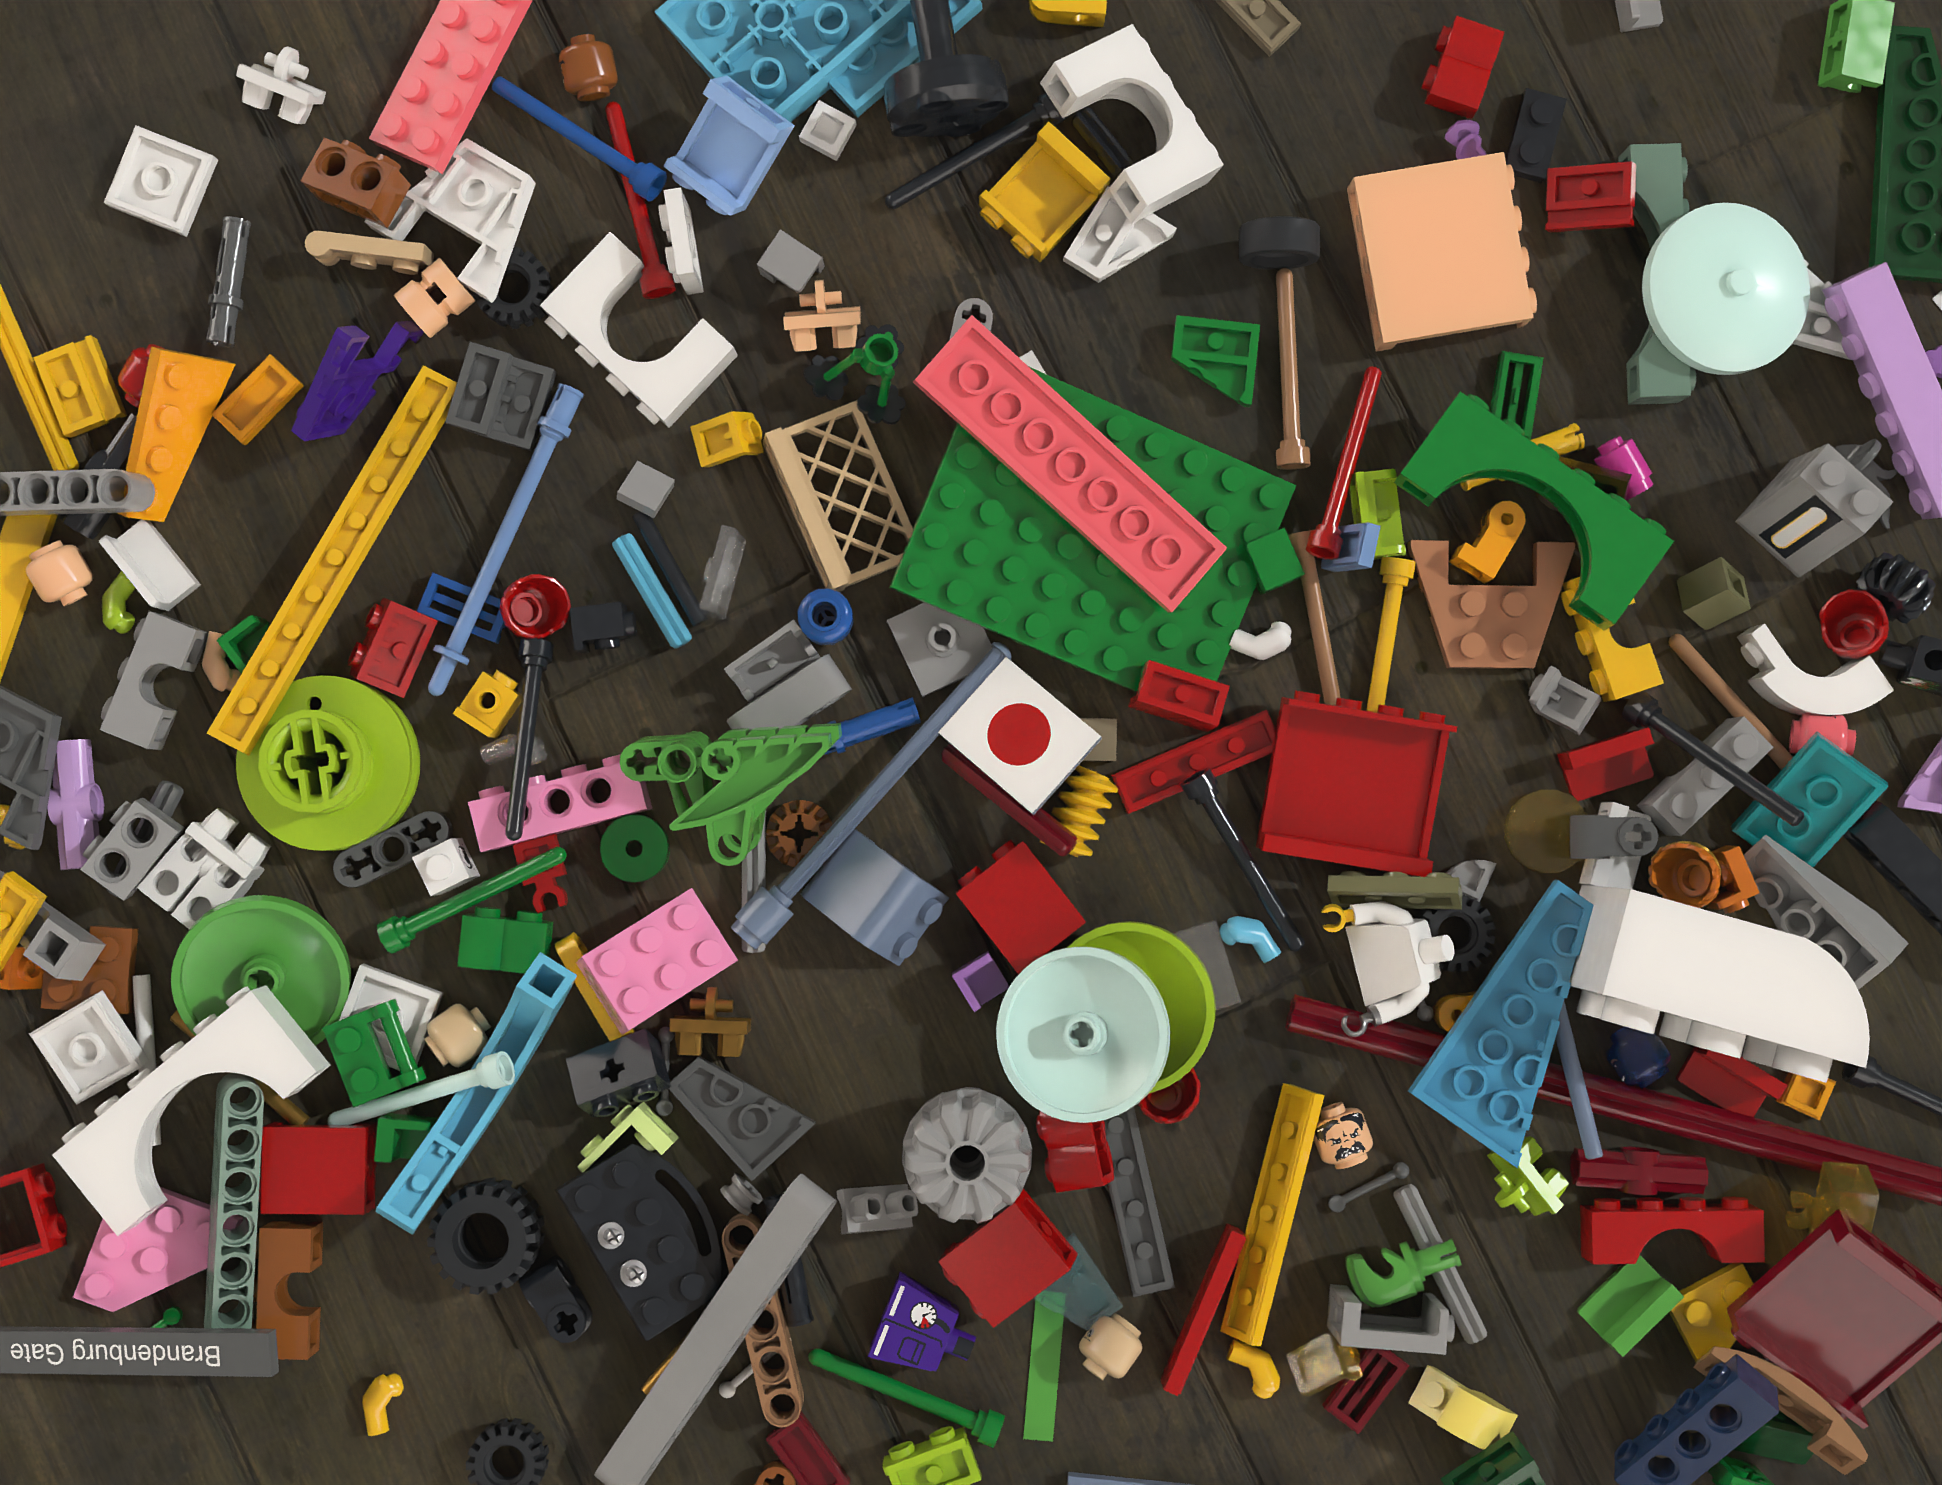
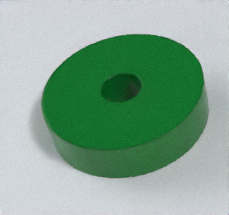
M627 815L615 820L605 830L601 839L600 853L605 867L613 876L626 882H642L655 877L663 870L669 859L670 842L666 831L656 820L644 815ZM633 840L639 841L643 848L642 853L637 857L632 856L628 851V846Z

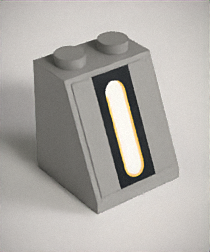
M1828 443L1790 460L1735 522L1798 578L1863 536L1889 508L1893 501Z

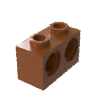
M325 137L301 179V182L318 200L386 228L391 224L411 186L400 173L401 166L393 159L383 154H378L374 158L367 155L361 147L353 142L343 140L340 144Z

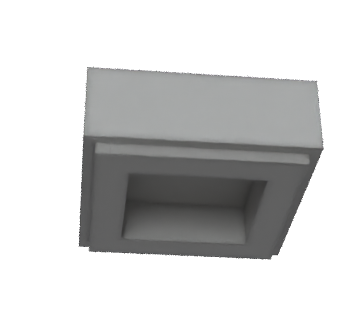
M637 461L617 491V500L654 518L672 491L675 479Z

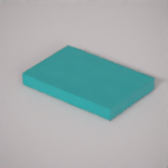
M1816 731L1767 785L1772 791L1804 812L1802 822L1797 826H1791L1754 800L1731 825L1734 833L1752 846L1767 835L1811 867H1814L1889 786L1884 779Z

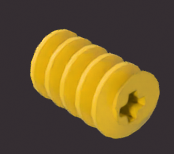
M1078 765L1075 770L1079 773V776H1068L1065 780L1073 789V792H1059L1058 798L1067 807H1054L1051 813L1077 837V844L1069 854L1075 857L1092 856L1093 851L1084 844V841L1098 840L1099 835L1090 826L1091 824L1105 823L1106 820L1097 812V809H1111L1112 804L1103 794L1104 792L1117 793L1118 788L1109 780L1110 778Z

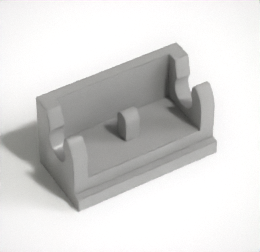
M793 619L729 664L724 670L738 686L744 698L752 703L821 657Z

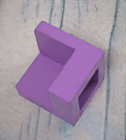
M989 951L984 952L952 972L953 979L974 1012L979 1010L981 1005L1010 987Z

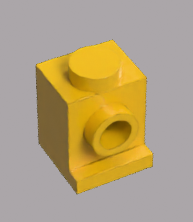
M496 670L494 675L482 672L460 707H457L453 714L487 737L497 739L521 703L522 694L515 690L519 683L499 670ZM487 693H492L495 696V704L492 708L486 709L482 704V700Z

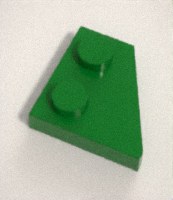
M1176 315L1171 361L1241 406L1250 408L1253 398L1260 324Z

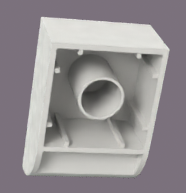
M1592 885L1581 886L1579 895L1594 906L1580 955L1576 957L1569 981L1572 987L1582 989L1576 1012L1654 1034L1661 1011L1665 1014L1659 1032L1660 1036L1736 1058H1741L1742 1054L1745 1060L1827 1083L1833 1059L1866 1068L1870 1037L1867 1013L1862 997L1854 981L1843 966L1830 953L1804 937L1632 889Z

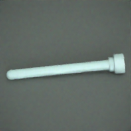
M500 1051L485 1056L482 1062H479L474 1069L374 1099L354 1108L352 1106L333 1112L328 1117V1125L348 1126L478 1085H482L485 1088L490 1087L491 1089L508 1086L514 1082V1066L506 1052Z

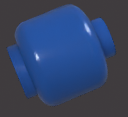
M830 588L817 589L808 593L801 601L797 611L798 624L803 634L810 641L819 645H834L842 641L850 633L853 625V611L848 600L840 592ZM825 612H830L834 616H827ZM822 614L824 619L819 624V616ZM828 621L834 622L832 625L825 627Z

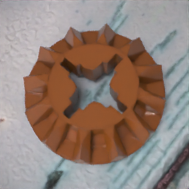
M806 800L787 802L770 816L766 829L769 850L781 863L795 867L833 825L825 810L813 802ZM798 815H802L801 822H804V829L818 832V836L804 839L801 853H798V846H796L794 838L782 836V831L795 829Z

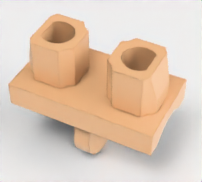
M824 280L815 281V293L799 294L800 307L816 306V310L785 312V316H783L784 330L790 331V338L796 352L817 349L815 328L832 327L833 348L856 346L857 324H861L860 306L826 309V305L842 304L841 291L825 292Z

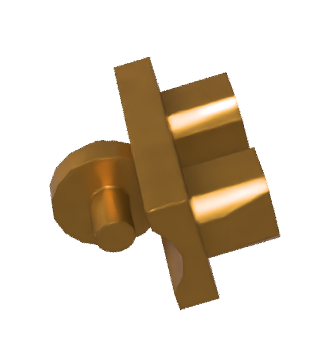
M717 987L707 988L706 999H690V1011L705 1012V1016L675 1015L674 1018H670V1032H676L675 1041L678 1055H701L703 1033H718L717 1056L740 1057L745 1042V1034L751 1031V1018L717 1017V1012L733 1013V1000L718 999Z

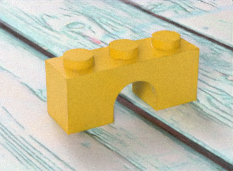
M1580 577L1563 583L1565 590L1561 593L1563 606L1569 616H1574L1579 631L1575 633V638L1582 655L1588 656L1593 671L1589 673V678L1594 692L1601 695L1603 701L1607 702L1663 684L1664 682L1650 643L1634 648H1625L1617 644L1612 638L1609 628L1603 631L1569 607L1578 588ZM1634 598L1630 602V604L1636 603Z

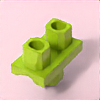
M1524 1137L1518 1168L1493 1151L1487 1155L1500 1172L1494 1178L1501 1187L1500 1192L1495 1197V1201L1500 1207L1504 1208L1514 1204L1520 1213H1524L1529 1209L1534 1216H1537L1547 1211H1550L1551 1214H1556L1564 1206L1559 1197L1569 1183L1560 1171L1555 1168H1546L1541 1174L1537 1172L1532 1164L1543 1153L1542 1148L1533 1137Z

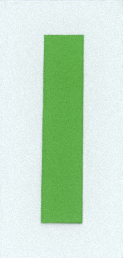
M1043 1290L1035 1299L1023 1439L1053 1442L1066 1292Z

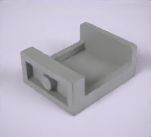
M1330 1284L1327 1328L1340 1346L1446 1355L1447 1342H1452L1454 1338V1317L1449 1315V1310L1432 1293H1423L1422 1310L1419 1317L1361 1313L1362 1303L1348 1286Z

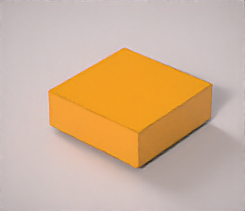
M1788 1072L1784 1083L1788 1086L1780 1099H1776V1102L1811 1118L1820 1120L1836 1081L1828 1078L1827 1083Z

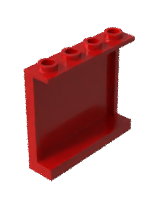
M1295 690L1294 699L1282 697L1256 847L1266 852L1389 872H1402L1420 877H1426L1427 874L1432 873L1433 861L1427 859L1449 733H1456L1458 726L1444 724L1446 715L1420 711L1419 719L1403 717L1404 708L1378 704L1377 712L1361 710L1362 701L1337 697L1336 705L1319 703L1320 694Z

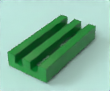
M1501 351L1498 356L1490 412L1501 419L1509 362H1513L1514 368L1506 419L1513 422L1516 421L1524 364L1531 365L1521 425L1525 432L1524 436L1531 440L1544 357Z

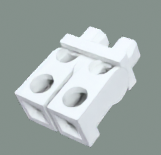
M217 808L203 822H192L185 830V834L179 838L137 888L164 910L174 911L171 915L190 929L209 910L229 900L243 897L254 881L264 872L265 869L260 864L271 846L259 836L250 832L237 847L227 840V837L239 824V821L226 810Z

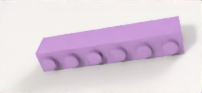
M1885 262L1867 268L1823 289L1822 291L1826 297L1825 309L1829 317L1839 327L1843 336L1842 348L1846 356L1853 360L1860 375L1858 379L1859 387L1864 396L1870 399L1877 414L1875 417L1876 426L1879 432L1888 439L1893 451V465L1897 472L1904 476L1910 490L1909 501L1911 506L1921 515L1922 519L1942 518V389L1890 269Z

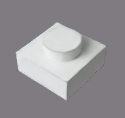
M819 100L799 135L800 142L837 161L857 125L856 120Z

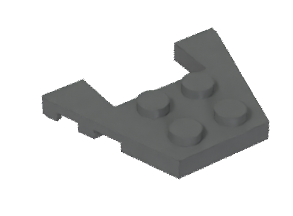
M0 685V783L17 792L0 826V834L28 849L39 850L43 839L62 717Z

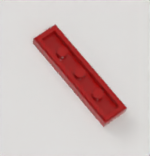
M1264 710L1111 775L1114 785L1118 788L1117 792L1126 813L1130 814L1182 792L1183 789L1180 784L1202 769L1209 767L1214 776L1217 777L1271 754L1276 730L1268 711Z
M1228 1223L1226 1224L1160 1381L1163 1389L1176 1396L1181 1394L1245 1244L1246 1236L1240 1228Z

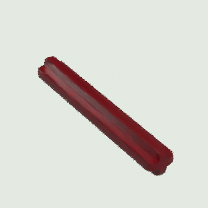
M948 744L941 753L942 761L1057 854L1067 856L1077 844L1076 835L1045 810L1040 808L1033 816L951 744Z

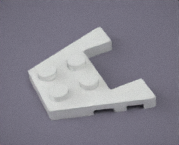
M466 138L456 147L443 174L428 168L425 171L427 177L411 190H408L388 228L369 220L364 222L387 239L403 241L423 212L426 211L476 241L481 246L457 279L465 287L493 303L498 294L536 183L527 173Z

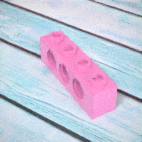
M620 755L603 759L604 767L587 771L586 764L561 770L562 778L547 782L545 775L529 778L526 801L528 816L524 821L522 837L516 841L509 840L505 835L510 791L505 792L504 786L479 791L480 799L470 801L468 805L480 852H490L539 837L559 834L651 810L652 805L646 782L633 781L625 776L620 767ZM599 779H605L611 786V795L603 803L596 802L591 794L593 784ZM562 789L568 794L570 804L565 812L558 814L552 809L550 800L554 792Z

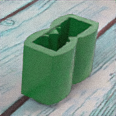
M476 906L475 913L462 915L457 966L525 974L540 952L550 958L553 921L542 920V912L517 911V918L500 916V908Z

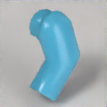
M1235 916L1229 918L1227 923L1222 924L1219 929L1222 941L1228 945H1233L1236 942L1252 944L1263 963L1272 960L1281 953L1264 924L1257 919Z

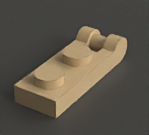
M313 231L305 239L306 250L326 266H333L342 259L350 260L352 266L362 269L373 270L376 269L377 264L393 266L392 270L399 273L416 275L419 269L425 270L433 263L434 253L423 243L326 231Z

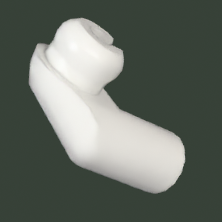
M1284 622L1272 623L1269 630L1258 636L1238 629L1234 631L1229 644L1231 645L1230 649L1258 660H1266L1287 649L1291 643L1290 636L1292 631L1288 624Z

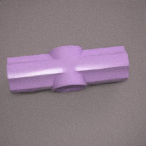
M91 740L58 741L52 776L53 788L50 789L47 810L51 822L57 826L60 869H81L88 860L83 856L84 851L99 835L98 821L102 819L104 814V799L100 787L94 781Z

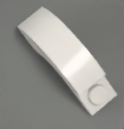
M1765 624L1750 627L1737 636L1743 645L1741 647L1743 657L1751 666L1758 667L1760 670L1758 674L1748 680V683L1762 698L1789 713L1800 716L1803 713L1819 715L1848 714L1865 709L1894 691L1870 655L1859 659H1852L1828 676L1817 677L1805 673L1792 663Z

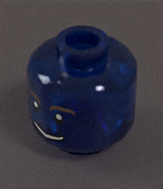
M1624 1026L1610 1036L1614 1044L1607 1050L1606 1058L1626 1085L1635 1086L1638 1084L1641 1089H1644L1670 1072L1667 1065L1671 1061V1053L1656 1032L1650 1034Z

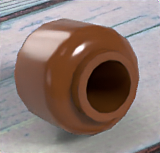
M592 34L572 37L570 39L571 45L559 53V63L565 90L570 94L577 95V100L595 101L610 96V89L615 87L618 81L611 46L605 42L596 41L595 36Z

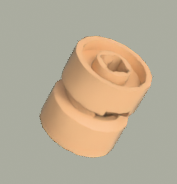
M440 257L422 271V281L416 282L411 280L394 294L400 305L429 338L433 337L448 324L447 316L450 313L459 315L476 301ZM438 287L447 296L440 304L429 294Z

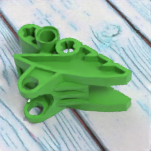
M841 723L814 724L809 730L808 725L784 726L780 730L778 726L759 727L752 729L750 732L749 728L733 729L727 731L714 742L707 735L697 731L682 735L647 736L636 740L623 750L620 755V767L625 776L633 781L667 780L673 797L672 800L679 816L669 825L670 830L677 831L706 825L708 847L711 856L722 865L733 866L743 861L747 854L760 842L766 808L788 784L809 770L842 736ZM642 751L644 757L658 756V759L645 767V762L637 760L636 755ZM682 751L687 753L691 762L684 758ZM713 756H716L719 763H712L711 759ZM720 764L726 767L728 770L722 771ZM712 779L721 780V782L713 788ZM680 782H684L693 804L690 808L681 790ZM732 835L736 836L741 844L735 842ZM721 836L728 849L735 853H740L738 856L727 857L721 853L718 847V841Z

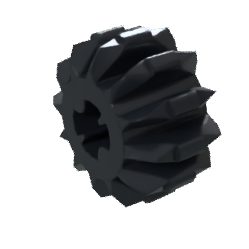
M1883 552L1879 557H1874L1870 563H1867L1860 572L1861 576L1856 581L1858 584L1856 590H1866L1879 599L1884 606L1888 621L1893 622L1897 619L1901 623L1907 624L1911 619H1917L1931 604L1930 600L1934 596L1933 590L1936 584L1928 578L1929 572L1916 566V561L1910 562L1902 554H1897L1894 557L1889 553Z

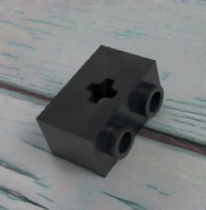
M645 1028L566 1058L577 1106L592 1117L613 1115L623 1105L634 1101L646 1102L652 1100L659 1095L660 1091L671 1087L660 1041Z

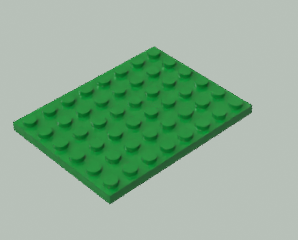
M1031 368L1227 547L1176 609L1168 613L961 425L956 424L889 588L1136 693L1145 663L1148 660L1217 682L1231 648L1229 644L1234 631L1239 628L1257 584L1256 578L1258 575L1246 550V545L1279 529L1296 485Z

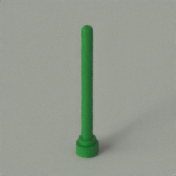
M554 847L410 918L405 916L400 918L397 916L390 917L377 925L380 941L389 953L394 954L410 946V941L415 939L416 933L564 862L567 853L562 847Z
M815 1348L810 1351L808 1358L812 1365L971 1430V1435L978 1437L977 1442L991 1448L995 1446L1005 1419L1004 1414L989 1409L988 1412L979 1410L976 1413L822 1349Z

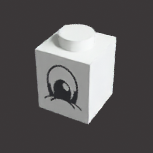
M450 838L412 857L430 896L442 895L480 876L462 838Z

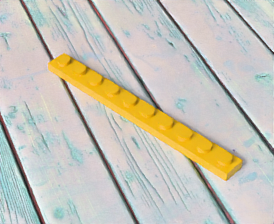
M423 365L207 731V734L248 756L251 754L443 426L457 382Z

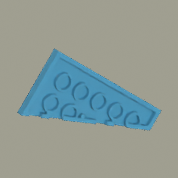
M1553 880L1408 1090L1413 1096L1516 1168H1518L1522 1153L1520 1151L1526 1130L1529 1131L1533 1118L1531 1112L1538 1088L1542 1086L1560 1024L1558 1019L1564 998L1567 999L1571 986L1569 981L1575 960L1580 955L1594 906L1559 880Z

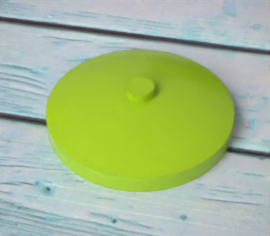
M1126 921L1106 924L1076 939L1067 948H1101L1115 952L1132 961L1152 980L1164 1001L1170 1024L1169 1053L1163 1072L1149 1093L1164 1089L1185 1076L1203 1055L1213 1032L1216 1014L1213 985L1198 955L1189 945L1173 933L1161 927L1142 922Z

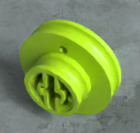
M311 676L292 682L251 754L248 756L237 750L236 773L239 789L248 810L256 821L271 835L285 843L302 849L340 851L347 850L392 828L401 819L408 809L418 785L420 752L416 735L408 718L387 695L372 686L355 680L337 676ZM315 697H318L322 702L319 710H312L310 708V701ZM326 754H328L329 765L318 767L317 770V760L327 759Z

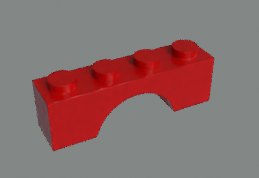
M1643 1197L1636 1199V1205H1620V1200L1614 1198L1594 1199V1205H1580L1581 1257L1592 1264H1636L1647 1242L1657 1234L1671 1229L1693 1231L1702 1241L1707 1254L1721 1263L1765 1262L1764 1210L1749 1204L1748 1198L1722 1197L1721 1204H1706V1199L1699 1197L1679 1198V1204H1663V1199Z

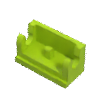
M1396 469L1355 472L1349 488L1354 524L1368 522L1381 526L1374 560L1382 559V557H1401L1406 555L1397 485L1394 483L1397 478Z

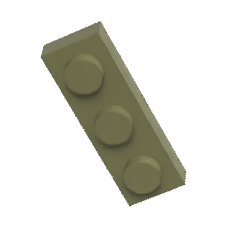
M1345 871L1340 875H1328L1327 892L1332 904L1340 907L1386 901L1399 908L1462 910L1463 893L1459 877H1452L1446 873L1434 872L1427 874L1426 877H1409L1402 872H1387L1383 876H1366L1358 871Z

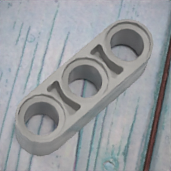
M827 654L736 712L726 722L732 730L749 728V732L759 727L778 726L780 730L784 726L801 725L848 694L852 688L831 656Z

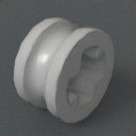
M736 1173L732 1177V1184L730 1186L724 1185L720 1190L734 1208L748 1216L752 1212L751 1205L753 1203L759 1204L763 1198L754 1186Z

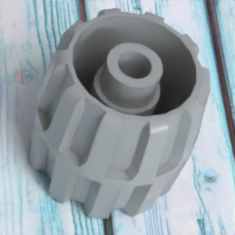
M965 1087L942 1092L927 1101L910 1121L903 1140L902 1162L912 1192L921 1204H926L938 1214L939 1218L955 1223L958 1219L975 1220L978 1224L991 1220L993 1214L1007 1205L1012 1206L1021 1194L1031 1169L1032 1146L1027 1127L1021 1117L1003 1098L980 1088ZM964 1145H971L979 1149L974 1156L964 1158L956 1152L957 1148Z

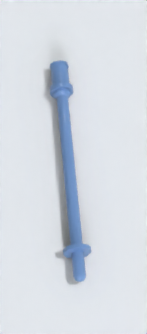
M559 383L546 416H540L537 424L540 426L541 437L446 647L435 645L433 651L442 654L428 685V690L433 696H440L444 693L458 662L468 665L470 661L468 657L462 655L463 649L557 442L562 441L564 438H569L572 431L568 427L584 394L571 386Z

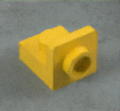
M731 411L690 427L701 467H713L743 455L763 453L761 443L762 430L753 413Z

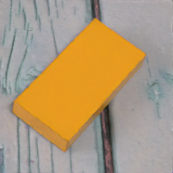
M269 354L211 415L240 443L246 446L304 385L274 356Z

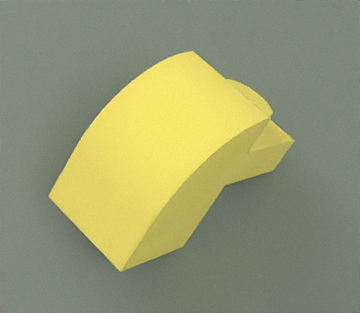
M1427 1365L1408 1402L1435 1420L1438 1426L1483 1450L1507 1435L1518 1416L1484 1393L1465 1387L1442 1371Z

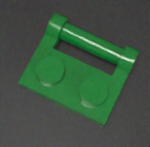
M396 998L322 1027L353 1108L427 1078L423 1067L418 1068L396 1013L400 1011ZM378 1019L381 1020L401 1075L394 1078L371 1023Z

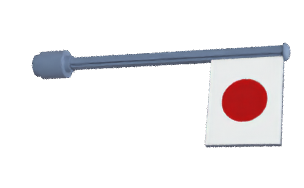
M999 642L992 643L993 648L777 887L774 885L769 891L764 886H761L735 915L737 920L731 928L755 950L762 943L767 945L794 915L788 909L793 903L791 899L939 735L1033 816L1100 742L1102 737L1011 661L1010 650L1004 644Z

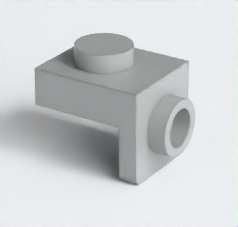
M1553 666L1548 668L1545 675L1539 674L1529 690V702L1535 713L1577 735L1581 734L1601 702L1600 695L1563 677L1559 669Z

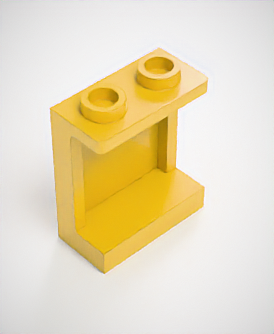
M1048 122L1037 133V141L989 192L984 190L979 196V206L982 208L980 214L994 229L998 230L1002 227L1013 237L1010 240L1012 245L1020 254L1026 258L1032 255L1041 262L1099 201L1107 186H1109L1111 178L1055 126Z

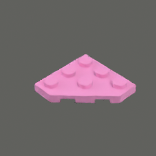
M160 1187L168 1200L129 1231L117 1236L106 1221L102 1219L73 1298L114 1312L206 1269L210 1205ZM238 1215L230 1216L224 1222L223 1228L228 1230L235 1229L242 1223L244 1217Z

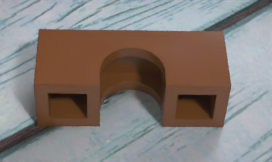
M271 1221L259 1228V1233H257L255 1259H258V1276L254 1277L253 1302H257V1319L253 1320L251 1329H276L278 1359L308 1360L319 1351L321 1307H304L295 1303L288 1293L287 1284L291 1273H310L322 1265L323 1222Z

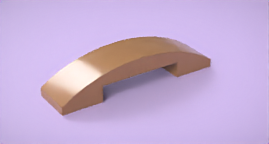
M1713 1347L1695 1363L1693 1368L1707 1376L1716 1364L1720 1362L1725 1364L1734 1355L1738 1354L1777 1387L1779 1411L1813 1434L1807 1446L1808 1450L1844 1475L1866 1462L1868 1458L1866 1450L1840 1414L1817 1392L1784 1369L1757 1356L1722 1347Z

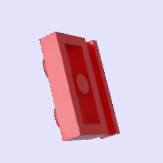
M1629 161L1548 168L1546 198L1548 222L1545 225V230L1551 233L1634 227L1633 207H1635L1636 164Z

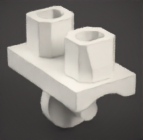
M284 47L279 55L267 52L264 63L274 67V71L259 64H253L251 67L239 64L236 76L245 80L242 95L243 103L263 110L269 109L273 93L276 92L284 96L278 116L295 124H305L313 105L323 104L325 91L293 79L296 76L305 80L309 69L299 64V53L291 47Z

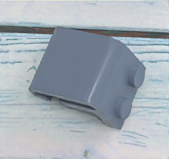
M856 829L849 834L823 863L800 894L861 944L898 966L915 951L918 940L928 926L939 918L944 904L949 899L948 896L920 878Z

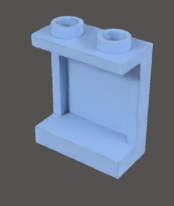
M726 75L710 79L703 92V95L708 98L679 152L676 156L667 158L664 167L673 173L672 178L680 186L689 190H696L707 198L706 203L711 209L723 215H733L746 210L795 125Z

